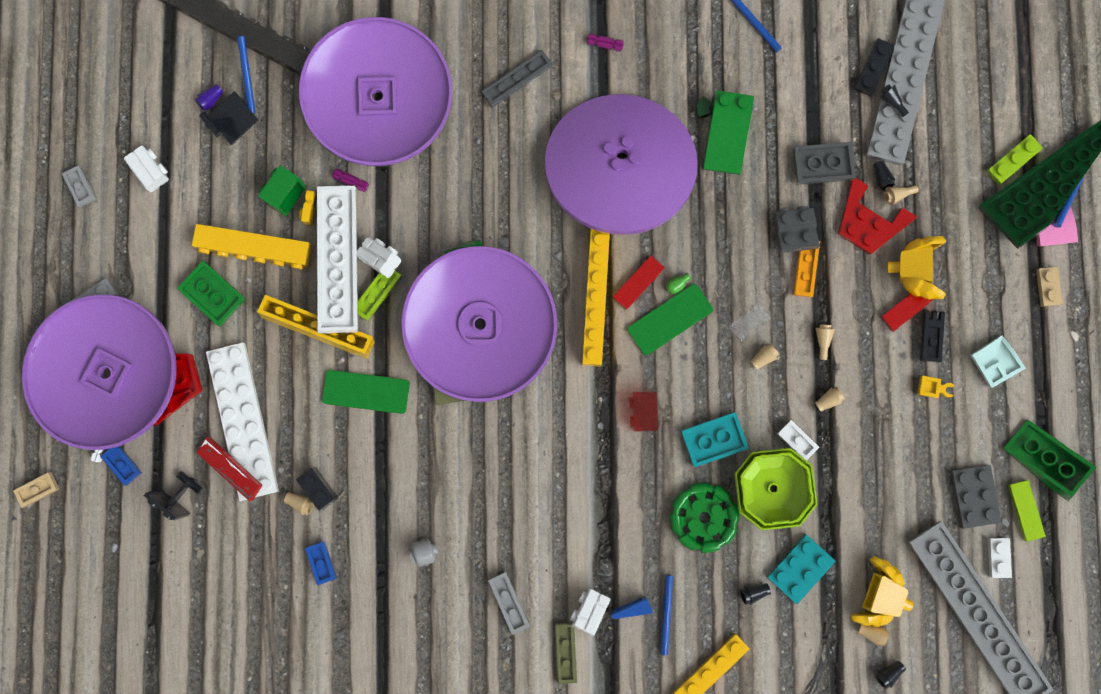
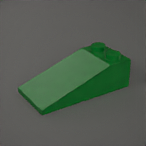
M716 90L713 97L703 170L736 175L741 174L754 96Z
M1028 419L1003 448L1046 486L1068 502L1097 468Z

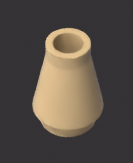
M769 343L767 346L764 345L750 362L758 370L777 360L776 357L780 354Z
M837 386L835 388L831 387L815 404L820 412L842 404L845 397Z
M288 492L284 498V503L291 506L301 515H309L314 508V504L308 496Z
M860 624L857 632L877 646H885L889 636V631L885 630L884 627H874L872 625L862 626Z

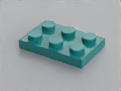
M736 412L681 431L693 468L749 449Z
M804 534L769 573L767 578L795 604H798L836 561L807 534Z

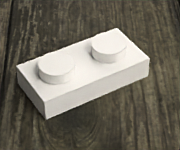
M789 420L777 433L791 449L805 460H808L819 448L792 420Z
M988 538L989 577L1012 578L1010 538Z

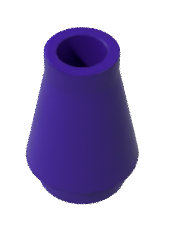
M215 84L213 87L198 94L195 102L202 110H211L224 92Z

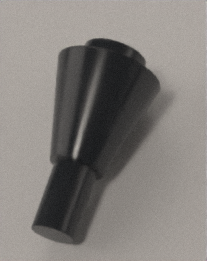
M888 84L880 91L881 95L879 97L893 108H896L902 117L909 113L902 104L895 85L891 86Z

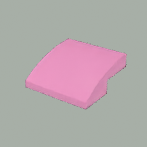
M1071 206L1060 228L1053 225L1055 217L1050 226L1036 236L1037 246L1078 242L1076 222Z

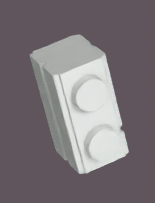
M140 146L134 152L124 157V160L144 188L153 192L160 185L169 181L166 175L168 171L162 163L158 164L156 162L157 156L151 148L146 149L144 146Z
M369 237L366 238L362 243V247H359L357 250V258L385 277L390 278L395 271L394 269L401 263V259L397 256L398 252L390 246L385 248L386 244L378 238L375 240Z
M588 589L587 592H582L578 600L581 605L578 610L575 609L570 620L573 621L572 627L590 636H594L610 602V598L592 589Z

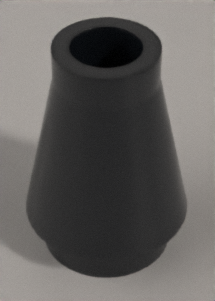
M882 160L874 163L877 187L880 190L893 187L895 185V178L886 166L885 161Z
M767 583L744 586L743 589H740V596L745 605H752L771 594Z
M897 661L878 671L875 677L883 688H892L903 672L906 671V668L900 661Z

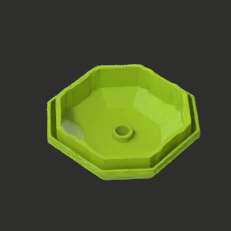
M791 448L751 452L734 473L739 513L761 531L801 526L817 506L813 466ZM772 485L776 486L775 492H771L770 487Z

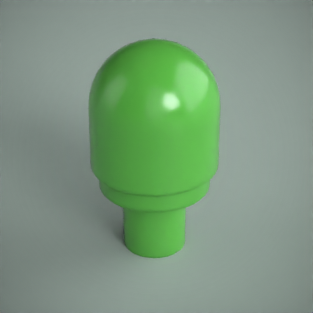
M688 273L681 277L679 275L673 277L666 283V290L670 294L680 292L691 277Z

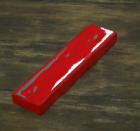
M211 437L205 438L197 454L248 501H253L263 485Z

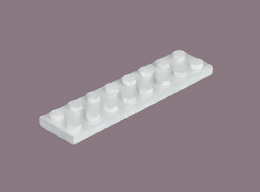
M356 186L317 187V305L319 334L358 332Z
M242 342L207 351L206 355L229 455L263 485L256 497L279 492L246 344ZM237 491L239 501L247 500L239 491Z

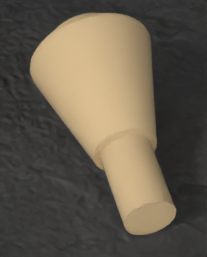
M916 185L908 188L887 187L883 193V198L886 203L892 206L908 195L918 193L919 189Z
M820 324V328H816L820 347V360H827L828 348L835 329H831V325Z

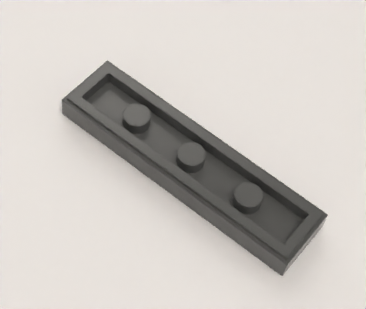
M540 50L483 89L481 94L493 108L550 69L553 64L543 50Z

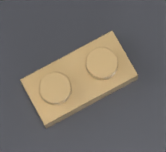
M1058 267L1037 269L1036 274L1041 307L1063 305Z
M48 472L13 490L21 508H25L60 489L52 472Z

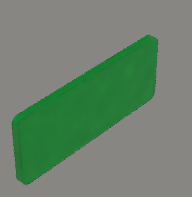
M692 284L629 326L628 332L641 352L647 356L711 314L713 307L698 285Z
M328 370L326 372L322 402L327 405L404 414L407 409L410 382L405 379Z

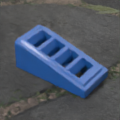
M646 596L610 612L613 619L653 613Z

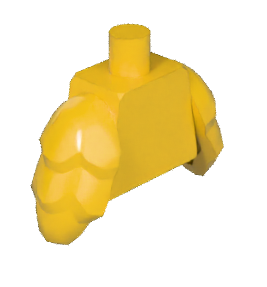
M927 236L922 239H914L900 252V262L888 261V273H900V283L915 297L921 296L928 300L943 299L946 295L945 292L932 284L933 250L943 245L946 239L943 236Z
M873 556L869 561L880 574L873 573L862 606L867 611L852 613L850 616L852 621L860 623L862 626L872 625L880 627L891 622L894 616L899 617L902 610L911 611L913 601L907 599L908 590L904 588V578L898 568L892 566L886 559Z

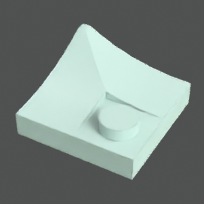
M999 335L982 348L970 354L989 388L995 387L1026 369L1003 335Z

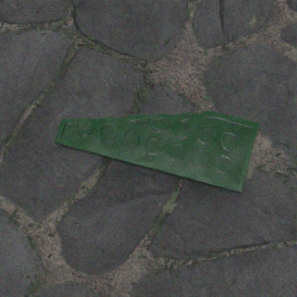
M1101 121L1095 123L980 204L979 209L1017 249L1050 226L1100 154Z

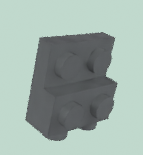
M800 206L793 211H789L788 208H782L775 213L773 220L781 253L819 248L814 208Z

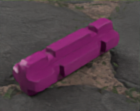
M590 33L587 44L593 46L596 44L597 47L611 50L615 48L614 50L622 51L624 41L619 39L615 41L614 38L601 35L597 37L596 34Z
M335 169L332 174L334 179L341 180L342 183L349 186H356L362 192H366L369 186L368 182L346 172L344 173L339 169Z

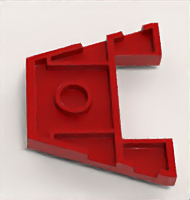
M855 178L850 183L851 186L847 195V202L838 235L870 255L914 221L917 216L902 207L892 223L859 203L868 185Z
M175 354L176 380L174 390L166 409L153 426L159 425L203 391L193 354Z

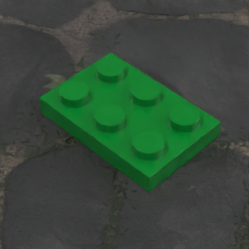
M202 261L177 287L186 298L219 327L246 300L242 294L205 261Z

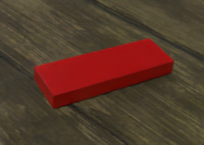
M650 256L613 296V299L627 310L665 267L653 256Z
M909 294L880 318L894 332L934 299L928 300L921 296L915 297Z

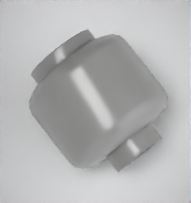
M428 538L412 543L411 549H408L412 563L418 567L435 562V555L439 554L436 544H431Z

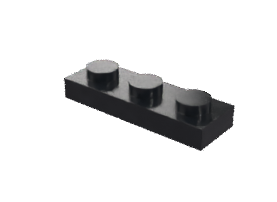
M879 38L876 39L854 90L869 97L873 95L895 45Z

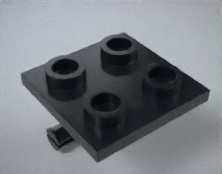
M235 91L209 115L206 112H202L199 115L205 123V127L211 130L215 137L223 135L230 145H233L258 121V118Z
M183 471L179 472L176 478L181 480L184 485L172 498L162 489L146 492L143 495L148 499L147 502L151 506L162 510V514L169 520L181 519L191 514L178 503V500L188 488H191L196 494H199L200 490L203 489L195 482L193 477H188Z

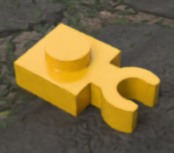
M309 190L306 191V201L303 208H300L299 218L305 225L313 226L314 205L317 194Z
M920 376L917 395L939 398V394H941L945 398H951L953 395L948 394L946 388H952L954 384L945 383L941 385L942 379Z

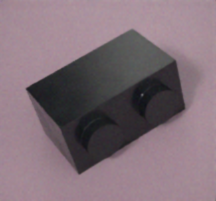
M316 467L310 468L296 479L318 511L324 510L339 498Z

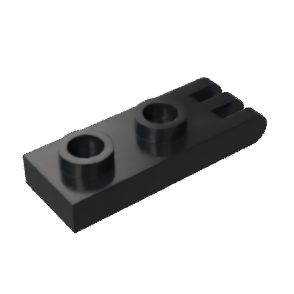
M924 310L920 361L941 363L945 312L940 311L937 318V311L932 310L931 318H929L930 311Z

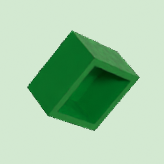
M279 165L278 168L271 172L270 180L267 184L260 188L258 197L269 207L287 217L307 186L298 176Z

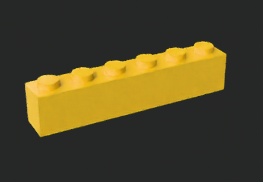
M196 224L192 247L196 248L198 253L209 254V252H215L217 256L228 258V255H233L235 259L244 261L247 258L254 259V262L265 264V261L272 262V265L280 267L288 264L291 265V268L302 270L303 267L309 268L313 248L309 242Z
M268 295L264 296L257 311L262 319L368 359L375 343L372 336L360 331L319 334L318 315Z

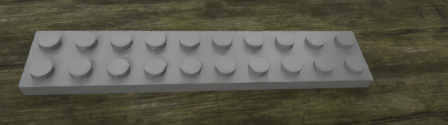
M945 0L904 1L894 41L895 46L891 53L883 88L888 84L891 86L895 85L902 104L909 113L902 117L896 108H893L880 98L866 152L867 157L884 160L885 162L900 166L905 163Z
M938 521L909 540L908 544L1007 694H1049L1054 689L944 523Z

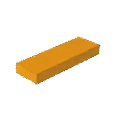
M819 248L798 251L793 295L813 297Z

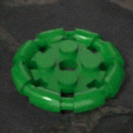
M708 482L689 485L690 488L685 491L682 490L675 497L671 505L673 506L672 514L670 513L669 518L671 529L678 536L677 540L692 551L694 549L701 551V553L718 551L721 546L728 545L737 533V522L740 520L738 506L731 499L732 495L719 485H709ZM707 492L713 493L712 499L705 498ZM694 494L697 500L691 503L688 498ZM723 501L727 505L725 509H722L719 505ZM681 508L686 509L685 516H679ZM702 512L709 514L710 518L706 523H702L699 520V515ZM724 518L730 519L728 527L723 526ZM685 525H687V527L690 530L687 533H684V531L682 530V527ZM719 533L721 538L715 541L712 536ZM697 536L703 537L702 543L696 542Z

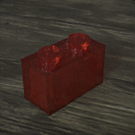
M633 392L632 397H629V409L633 408V416H630V428H633L634 432L658 431L657 392Z

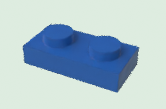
M121 446L108 449L100 456L124 486H128L142 474L141 470Z
M325 541L305 548L317 585L337 578Z

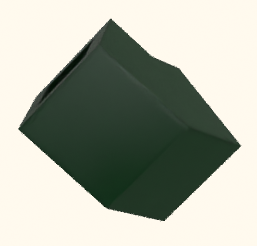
M704 96L695 107L697 119L709 117L711 114L710 108L713 103Z

